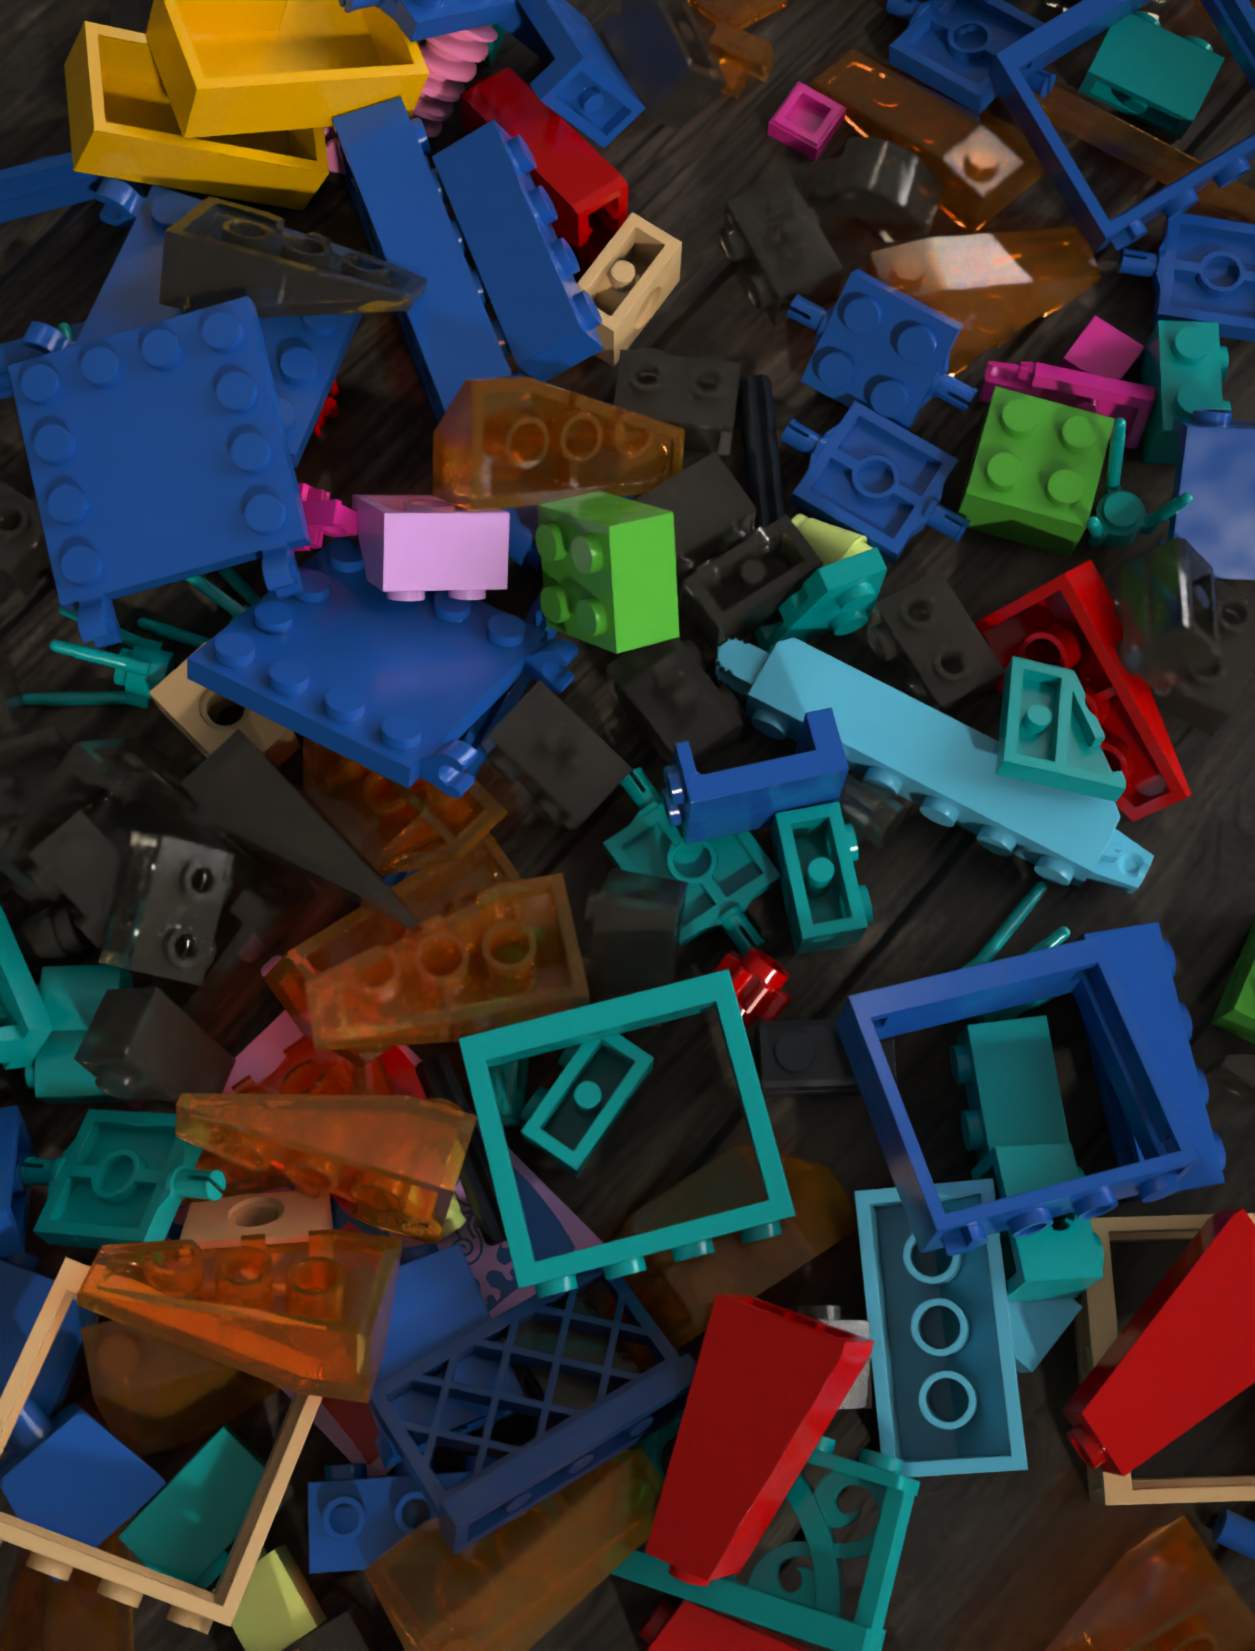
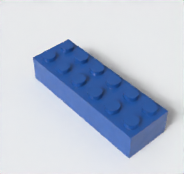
M401 97L332 118L348 192L374 257L380 258L381 278L460 483L528 461L526 438L534 435L532 421L527 409L532 407L530 393L521 371L515 373L511 371L506 357L511 355V350L499 320L491 321L486 306L491 303L478 269L471 270L466 254L470 253V249L457 218L451 219L446 206V204L450 203L439 173L436 168L431 169L426 156L431 154V150L421 119L415 118L410 120Z

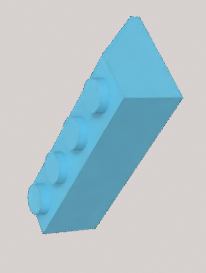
M993 1178L934 1184L945 1214L996 1200ZM896 1187L854 1191L869 1339L874 1341L871 1360L881 1453L904 1460L900 1475L907 1477L1028 1470L1000 1232L987 1235L988 1240L984 1245L963 1254L949 1256L946 1254L944 1247L920 1254Z

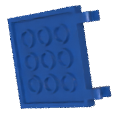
M104 177L95 194L97 201L105 203L99 214L100 220L115 227H125L131 230L76 341L69 340L59 330L46 323L31 321L22 339L24 346L32 348L27 359L248 296L256 306L293 466L297 468L381 273L380 258L157 185H152L147 197L144 198L124 181L117 178Z
M248 296L7 365L59 603L61 607L68 611L78 609L77 624L83 642L93 641L97 649L122 642L121 631L112 599L262 558V571L268 591L276 590L279 599L304 592L294 549L312 543L256 306Z
M336 537L299 567L304 592L281 599L277 597L276 590L268 592L187 658V679L408 789L419 778H422L435 785L444 794L453 798H461L474 784L475 777L464 771L476 760L478 751L471 745L458 739L523 674L538 681L544 688L552 692L562 693L574 680L575 674L560 666L566 667L578 655L579 649L570 641L562 638H553L547 642V631L480 600L448 597V590L425 591V599L421 601L390 600L386 597L387 592L381 591L366 579L360 544L344 537Z

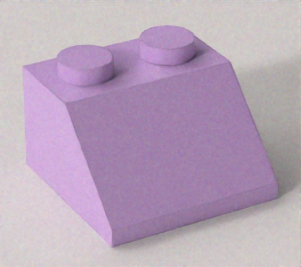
M352 495V509H358L357 534L366 579L381 591L387 592L386 597L395 601H421L425 599V591L448 590V597L453 599L481 600L486 598V590L507 589L509 512L474 495Z

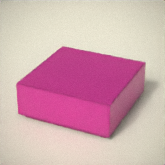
M797 81L768 122L767 135L816 161L845 120L847 107Z
M1095 315L1064 356L1059 367L1123 380L1141 356L1145 346Z

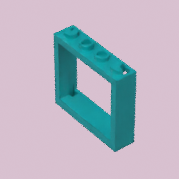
M729 969L459 1038L518 1288L534 1285L537 1299L579 1288L575 1274L603 1267L606 1281L645 1271L647 1268L644 1256L671 1249L674 1263L713 1253L715 1249L712 1238L739 1231L742 1245L781 1235L783 1232L779 1220L796 1216ZM715 1009L767 1201L536 1261L489 1067Z

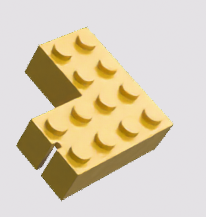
M153 0L145 35L183 139L333 127L332 118L397 97L402 98L408 116L411 118L429 75L417 41L410 42L393 18L375 6L347 13L344 11V7L340 6L339 0Z
M84 21L64 64L73 171L300 211L306 208L329 175L324 127L183 139L147 42L146 34Z

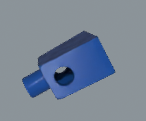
M29 1396L8 1440V1444L14 1451L0 1462V1487L17 1518L93 1547H98L167 1485L165 1480L150 1464L75 1402L67 1405L49 1420ZM50 1576L55 1581V1583L61 1580L56 1577Z

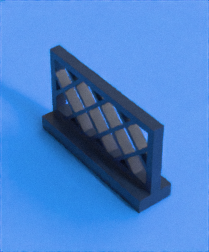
M603 1267L575 1274L579 1288L537 1299V1294L365 1390V1401L439 1519L438 1531L453 1555L461 1552L683 1415L697 1364L689 1353L682 1357L678 1355L623 1277L606 1281ZM602 1282L617 1304L614 1320L573 1312L576 1295ZM567 1301L565 1310L555 1308ZM623 1313L627 1317L631 1325L621 1323ZM532 1320L561 1326L555 1355L514 1346L518 1328ZM569 1328L610 1337L604 1366L562 1357ZM507 1335L505 1344L495 1342ZM617 1339L646 1345L659 1364L642 1374L611 1368ZM472 1354L501 1360L494 1390L454 1382L453 1379L458 1362ZM510 1362L551 1371L544 1402L503 1393ZM446 1370L444 1379L434 1377ZM558 1374L600 1382L596 1402L582 1410L552 1404ZM608 1384L619 1387L606 1395ZM411 1389L439 1395L431 1427L400 1420L390 1401ZM448 1398L489 1406L482 1438L440 1429ZM498 1409L540 1418L535 1438L520 1447L492 1441L491 1436ZM548 1420L560 1422L546 1431ZM413 1440L426 1443L423 1455ZM436 1445L478 1454L473 1475L449 1490L444 1491L430 1468ZM486 1456L499 1459L484 1468Z

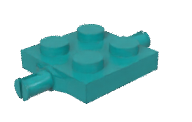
M638 767L632 770V777L629 773L626 774L619 783L624 787L640 811L629 826L603 842V850L674 952L702 933L718 930L721 927L731 938L742 957L751 946L757 949L765 944L764 939L757 933L744 912L753 899L779 883L781 875L752 834L746 831L685 845L680 825L669 826L662 796L659 795L646 777L643 769Z
M88 1109L76 1138L58 1159H47L31 1156L23 1161L28 1166H21L20 1178L25 1185L49 1186L47 1201L33 1232L48 1244L159 1255L182 1200L185 1198H198L217 1201L223 1195L218 1190H225L226 1180L222 1171L195 1169L211 1128L197 1115Z

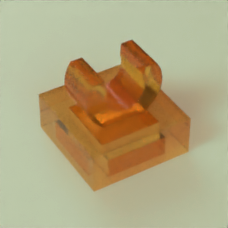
M719 20L709 41L714 59L720 63L715 73L714 81L719 83L717 91L738 99L748 75L766 83L775 64L772 44Z

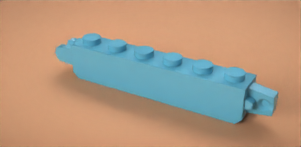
M795 637L777 642L771 654L750 643L744 644L743 640L738 641L737 638L734 640L728 638L727 642L717 647L718 655L715 660L716 668L713 679L717 680V685H722V689L728 688V692L746 701L744 715L752 719V725L761 733L778 740H783L786 736L798 742L805 713L832 707L849 769L864 777L863 782L875 792L891 798L900 795L920 805V812L931 821L946 827H953L956 824L978 835L976 838L978 843L993 853L1002 856L1015 854L1034 864L1035 872L1051 883L1060 886H1068L1071 883L1079 888L1089 879L1133 894L1143 882L1154 855L1115 829L1121 817L1114 801L996 775L997 740Z

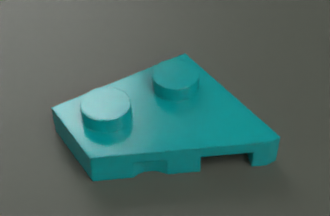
M875 547L818 568L803 583V587L778 608L783 621L761 626L754 632L759 648L771 654L776 643L795 637L804 642L831 631L836 636H841L863 627L869 621V617L872 616L887 572V567L878 548Z
M1012 656L1005 669L996 775L1117 802L1126 789V779L1122 771L1112 772L1100 746L1106 738L1097 717L1086 706V694L1074 670Z

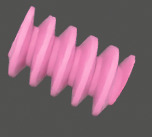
M491 24L427 38L425 43L417 41L429 75L410 120L420 118L427 137L434 138L439 136L442 130L441 121L450 118L454 108L452 102L459 100L460 94L465 91L464 82L472 80L476 75L477 66L475 62L479 63L485 60L488 55L489 47L487 42L491 43L497 40L498 33Z

